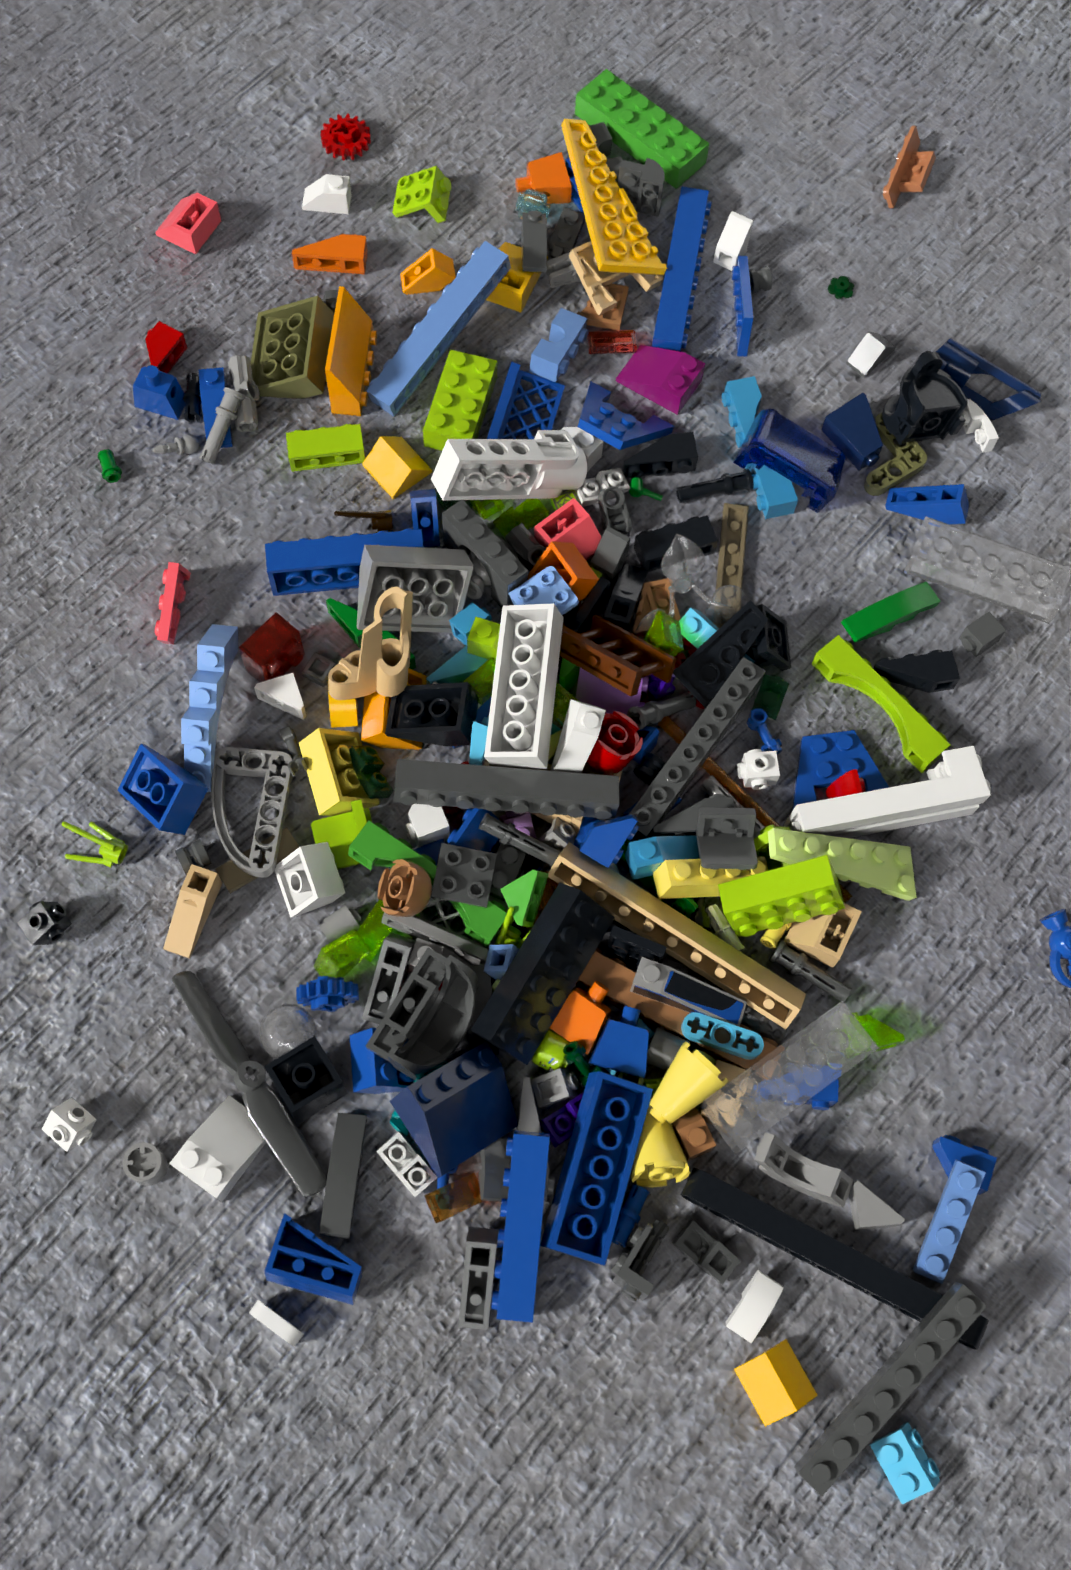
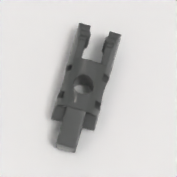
M746 1004L740 1024L747 1026L762 1038H769L779 1045L788 1029L785 1030Z

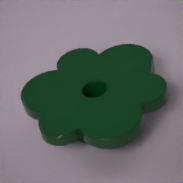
M840 276L838 279H831L827 290L830 294L835 295L837 299H842L843 297L851 298L854 284L849 282L848 277Z

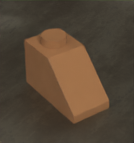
M696 1107L671 1124L687 1162L712 1151L716 1147L708 1126Z

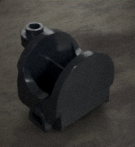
M926 351L918 357L915 365L910 367L901 379L900 394L891 397L883 407L882 419L889 433L896 437L899 445L905 442L936 438L944 440L948 433L956 435L966 422L962 413L967 408V398L957 383L952 380L951 376L940 369L943 361L937 352Z

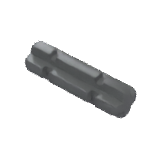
M657 1219L653 1223L651 1233L647 1236L636 1258H634L629 1269L640 1276L647 1268L646 1263L651 1261L662 1242L660 1239L664 1238L669 1230V1226L661 1220Z

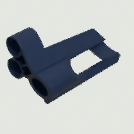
M952 338L936 351L943 361L940 369L951 376L952 380L961 388L965 397L975 402L991 421L1041 402V393ZM972 374H986L993 376L1018 393L999 401L991 402L965 386Z

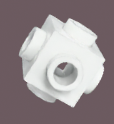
M754 749L744 753L741 763L737 765L738 777L743 779L744 788L752 787L754 790H761L777 784L780 771L776 751L763 752L761 749Z
M71 1097L51 1110L42 1130L68 1152L75 1146H83L88 1142L93 1134L91 1130L97 1119Z

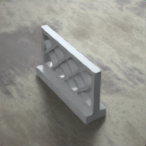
M489 895L488 900L490 902L496 901L505 908V912H508L509 907L505 901ZM432 897L433 901L428 902L425 908L433 905L436 906L440 919L434 921L426 920L422 911L418 913V916L414 915L412 917H396L384 912L382 924L416 939L420 938L443 946L475 965L485 964L489 946L486 948L474 939L465 937L464 931L456 933L450 930L447 921L459 917L460 914L456 912L444 916L440 903L447 900ZM499 932L497 933L493 941L490 943V945H494Z

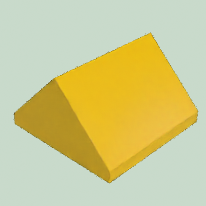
M380 436L362 463L363 467L392 499H395L432 473V469L402 437Z
M787 1339L734 1369L764 1426L770 1425L798 1411L818 1396Z

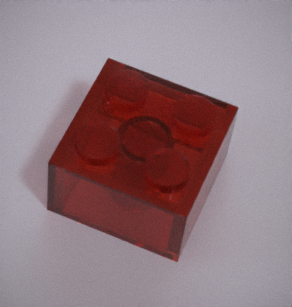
M277 612L238 647L245 670L259 682L285 675L292 666L296 667L305 655L300 632Z

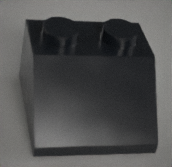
M315 1036L264 1066L297 1125L348 1094L344 1082Z

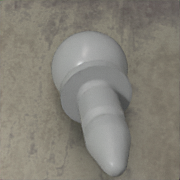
M186 434L182 438L176 437L174 442L160 444L154 447L152 451L159 454L176 451L178 455L183 453L193 454L198 451L200 444L196 436Z

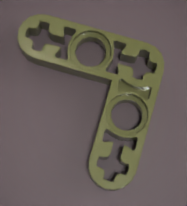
M882 413L876 416L875 423L882 443L895 458L867 475L864 489L872 496L882 495L889 488H894L919 473L927 461L925 451L916 441L905 442L906 445L903 447H899L893 442L896 437L892 434L889 436V431L882 419ZM893 467L901 470L902 475L894 476L890 473L889 469ZM880 480H882L880 486L878 484H872V481L877 483Z

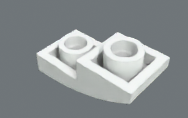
M967 399V408L962 413L966 420L963 425L965 433H975V441L980 445L982 453L991 452L999 438L997 432L983 410L971 399Z
M621 468L599 471L595 478L585 479L582 486L574 491L581 506L584 507L597 504L599 492L604 488L616 486L625 493L629 491L630 487ZM609 491L606 495V500L614 498L616 495Z
M396 1132L376 1150L377 1154L414 1197L437 1178L399 1132Z
M758 1269L741 1293L742 1299L727 1319L726 1327L752 1343L772 1312L784 1287Z

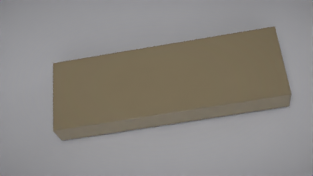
M287 827L282 830L276 865L299 848ZM272 835L271 837L265 839L261 843H271L274 840L275 835ZM251 848L242 854L249 858ZM261 851L263 857L261 863H257L259 868H263L264 864H268L265 859L266 852ZM232 860L215 869L230 894L258 878L242 871Z

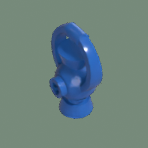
M1061 909L1043 917L1039 921L1047 930H1052L1049 936L1051 971L1062 985L1071 988V981L1064 975L1060 964V958L1067 959V975L1071 976V926L1066 925L1068 921L1066 909Z

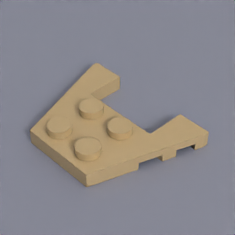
M591 241L572 249L569 254V258L599 316L614 309L617 301L604 288L605 286L631 274L643 289L648 292L660 286L664 280L661 275L599 271Z

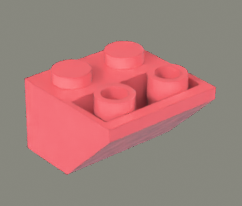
M199 193L185 197L179 201L155 233L157 236L197 254L221 223L218 204L216 201Z
M575 498L534 526V538L540 545L547 548L551 541L574 543L586 561L594 556L602 538L591 516Z

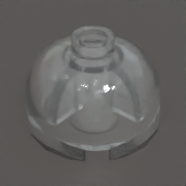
M284 1003L273 1007L265 1014L260 1024L259 1037L262 1046L270 1057L274 1059L279 1058L314 1036L317 1039V1027L314 1018L306 1009L296 1004Z

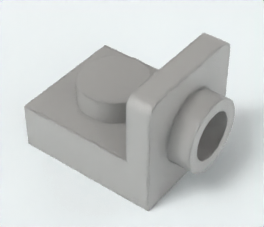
M556 817L552 822L551 829L537 840L556 850H560L561 853L569 842L574 845L576 832L570 824Z
M559 1068L530 1080L539 1108L547 1107L567 1098L579 1096V1081L571 1069Z

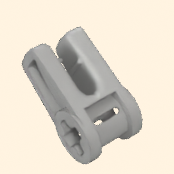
M571 251L547 260V272L545 274L549 276L551 288L581 282L569 258Z

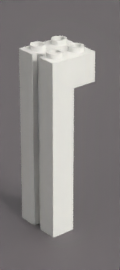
M974 746L952 749L942 752L944 762H939L934 769L926 771L929 779L927 781L798 804L785 821L784 827H790L791 831L852 838L972 815L979 808V804L984 803L991 796V787L989 781L984 777L980 756L976 754Z

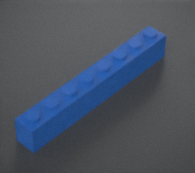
M681 186L652 347L680 351L681 348L686 349L688 334H684V329H689L692 316L687 314L688 309L693 310L695 295H691V290L696 291L699 277L695 276L694 272L700 271L702 257L697 255L698 252L703 253L705 238H701V234H706L708 220L704 219V216H709L712 201H707L709 194L707 190Z

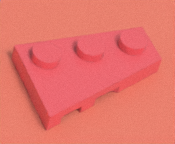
M169 562L168 569H165L163 572L165 590L164 595L161 594L159 598L161 617L155 625V635L158 636L157 640L173 645L180 621V610L177 607L178 604L185 600L186 596L183 582L184 580L189 581L191 572L185 567L174 562Z

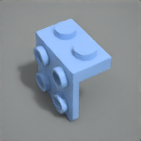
M548 566L508 593L514 605L555 604L561 615L579 603L577 596L553 566Z

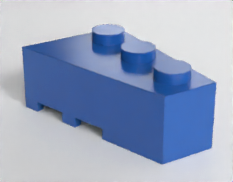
M284 1213L264 1273L267 1281L353 1305L362 1278V1267L333 1246H329L320 1240L314 1233L308 1229L306 1230Z

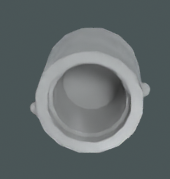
M142 1142L133 1145L127 1150L123 1158V1169L126 1175L143 1186H152L160 1182L170 1166L163 1152L150 1143Z

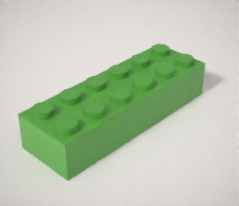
M605 69L576 94V116L586 120L589 125L604 122L614 144L643 165H645L647 158L656 161L664 170L665 181L675 189L679 188L706 164L709 143L608 69Z

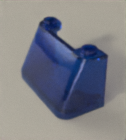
M763 409L755 417L733 463L743 469L749 463L756 464L755 468L758 470L764 465L804 488L802 496L805 498L809 496L810 498L807 507L818 513L835 497L840 485L846 457L841 449L833 447L779 414L775 409Z

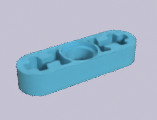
M693 1012L688 1014L681 1025V1031L688 1040L743 1059L752 1060L757 1058L764 1048V1041L758 1033L701 1013ZM694 1020L699 1021L698 1026L706 1030L709 1024L713 1025L709 1032V1039L704 1038L706 1031L697 1030L696 1034L692 1033L691 1027L687 1023L692 1024ZM722 1028L729 1032L730 1041L728 1043L721 1044L716 1041L714 1033L717 1029ZM736 1033L741 1035L738 1039L741 1042H747L748 1039L754 1040L753 1045L757 1049L747 1052L746 1045L738 1043L736 1048H733L732 1045L735 1042Z

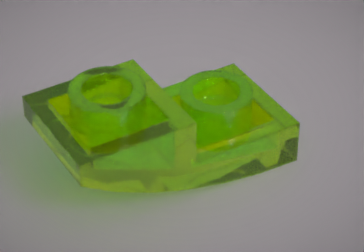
M526 499L515 509L512 506L508 508L493 523L505 537L510 530L521 523L527 530H530L547 518L550 512L539 499Z
M382 900L376 903L347 946L369 962L373 961L382 947L384 939L394 929L381 923L384 914L381 907H384Z

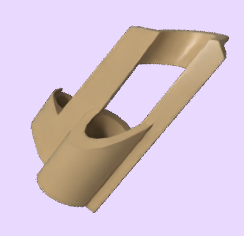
M398 586L391 587L378 598L374 609V622L363 629L361 650L353 651L344 659L342 658L328 673V692L332 698L336 700H349L364 697L376 691L384 697H393L404 691L407 686L408 668L410 667L412 591H405ZM390 609H400V640L393 638L382 640V616Z

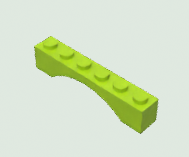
M837 635L816 653L812 665L829 682L857 689L872 698L884 709L897 728L902 743L903 755L921 773L925 772L940 759L943 751L948 750L951 744L948 743L945 735L940 731H936L929 724L927 718L910 705L904 695L898 694L891 687L888 679L880 676L873 669L871 663L854 650L850 642L843 640Z

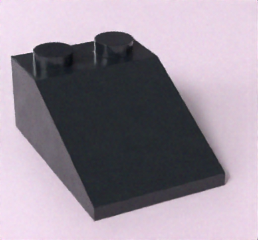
M468 682L407 685L399 695L391 697L385 734L388 737L441 746L471 745L473 721L476 722L479 697Z

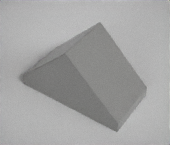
M858 1180L853 1182L849 1192L854 1230L890 1228L901 1225L905 1219L861 1182Z

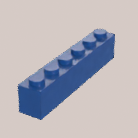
M514 1130L513 1138H507L506 1156L512 1157L511 1168L504 1169L503 1186H507L509 1189L508 1199L502 1198L500 1217H506L505 1229H499L497 1247L503 1248L502 1260L496 1259L494 1278L500 1279L499 1291L493 1290L491 1309L497 1310L496 1319L533 1323L550 1134Z

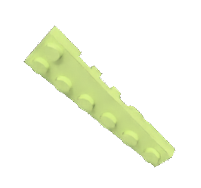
M777 828L768 831L771 859L791 865L828 855L839 880L845 882L850 880L859 883L861 887L880 889L884 894L907 901L917 898L910 846Z

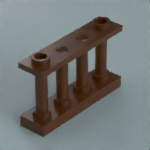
M593 615L590 630L580 634L564 625L562 627L559 656L630 697L638 694L641 678L651 674L666 683L671 682L677 658L606 619Z

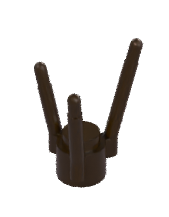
M391 510L379 512H334L335 516L371 518L372 530H377V532L393 531Z

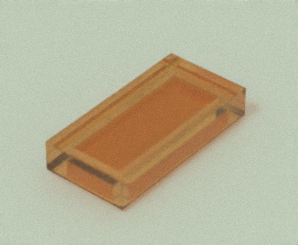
M471 1173L424 1195L435 1223H439L483 1202L475 1173Z

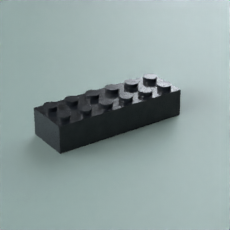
M559 883L471 1031L508 1056L528 1065L615 917L583 891Z

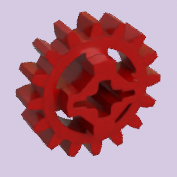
M338 114L337 120L329 118L330 124H323L324 130L320 132L322 147L326 148L327 154L333 152L334 159L342 156V161H345L346 157L350 156L354 160V155L357 154L361 157L363 156L362 150H369L368 144H371L370 128L366 126L365 120L359 122L358 116L352 119L349 114H346L345 118Z

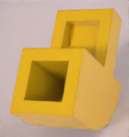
M328 692L331 728L358 726L357 698L336 700Z

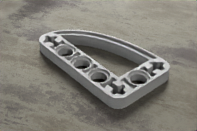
M224 747L215 756L211 787L213 817L219 838L229 858L238 868L255 877H268L276 868L293 778L287 765L292 761V758L289 754L280 751ZM228 757H232L233 761L225 765L224 761H227ZM241 757H242V767H240V765H239V762H241ZM253 758L262 760L261 765L257 768H250L247 764ZM284 761L286 765L282 766L281 777L278 776L277 766ZM226 774L265 778L249 858L236 847L228 830L225 814ZM275 784L284 786V790L278 795H273L269 792L270 788ZM275 808L279 810V815L276 818L267 819L265 817V812L268 809ZM265 833L275 835L274 840L269 844H262L260 842V837ZM261 851L266 852L265 859L268 863L264 864L263 868H259L257 864L262 861L263 855Z

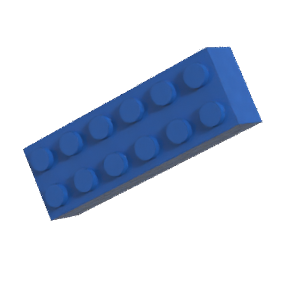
M407 528L395 532L355 533L342 537L327 536L320 539L302 538L298 541L285 542L278 540L273 543L265 544L266 566L273 596L359 588V571L364 545L424 548L422 529Z
M600 1071L589 1073L540 1246L605 1266L653 1089Z

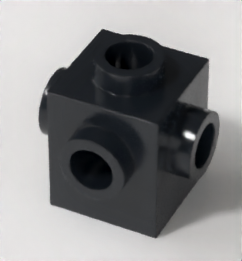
M39 901L32 905L29 909L30 912L18 922L31 945H49L59 940L64 935V931L72 924L66 916L67 912L58 902Z

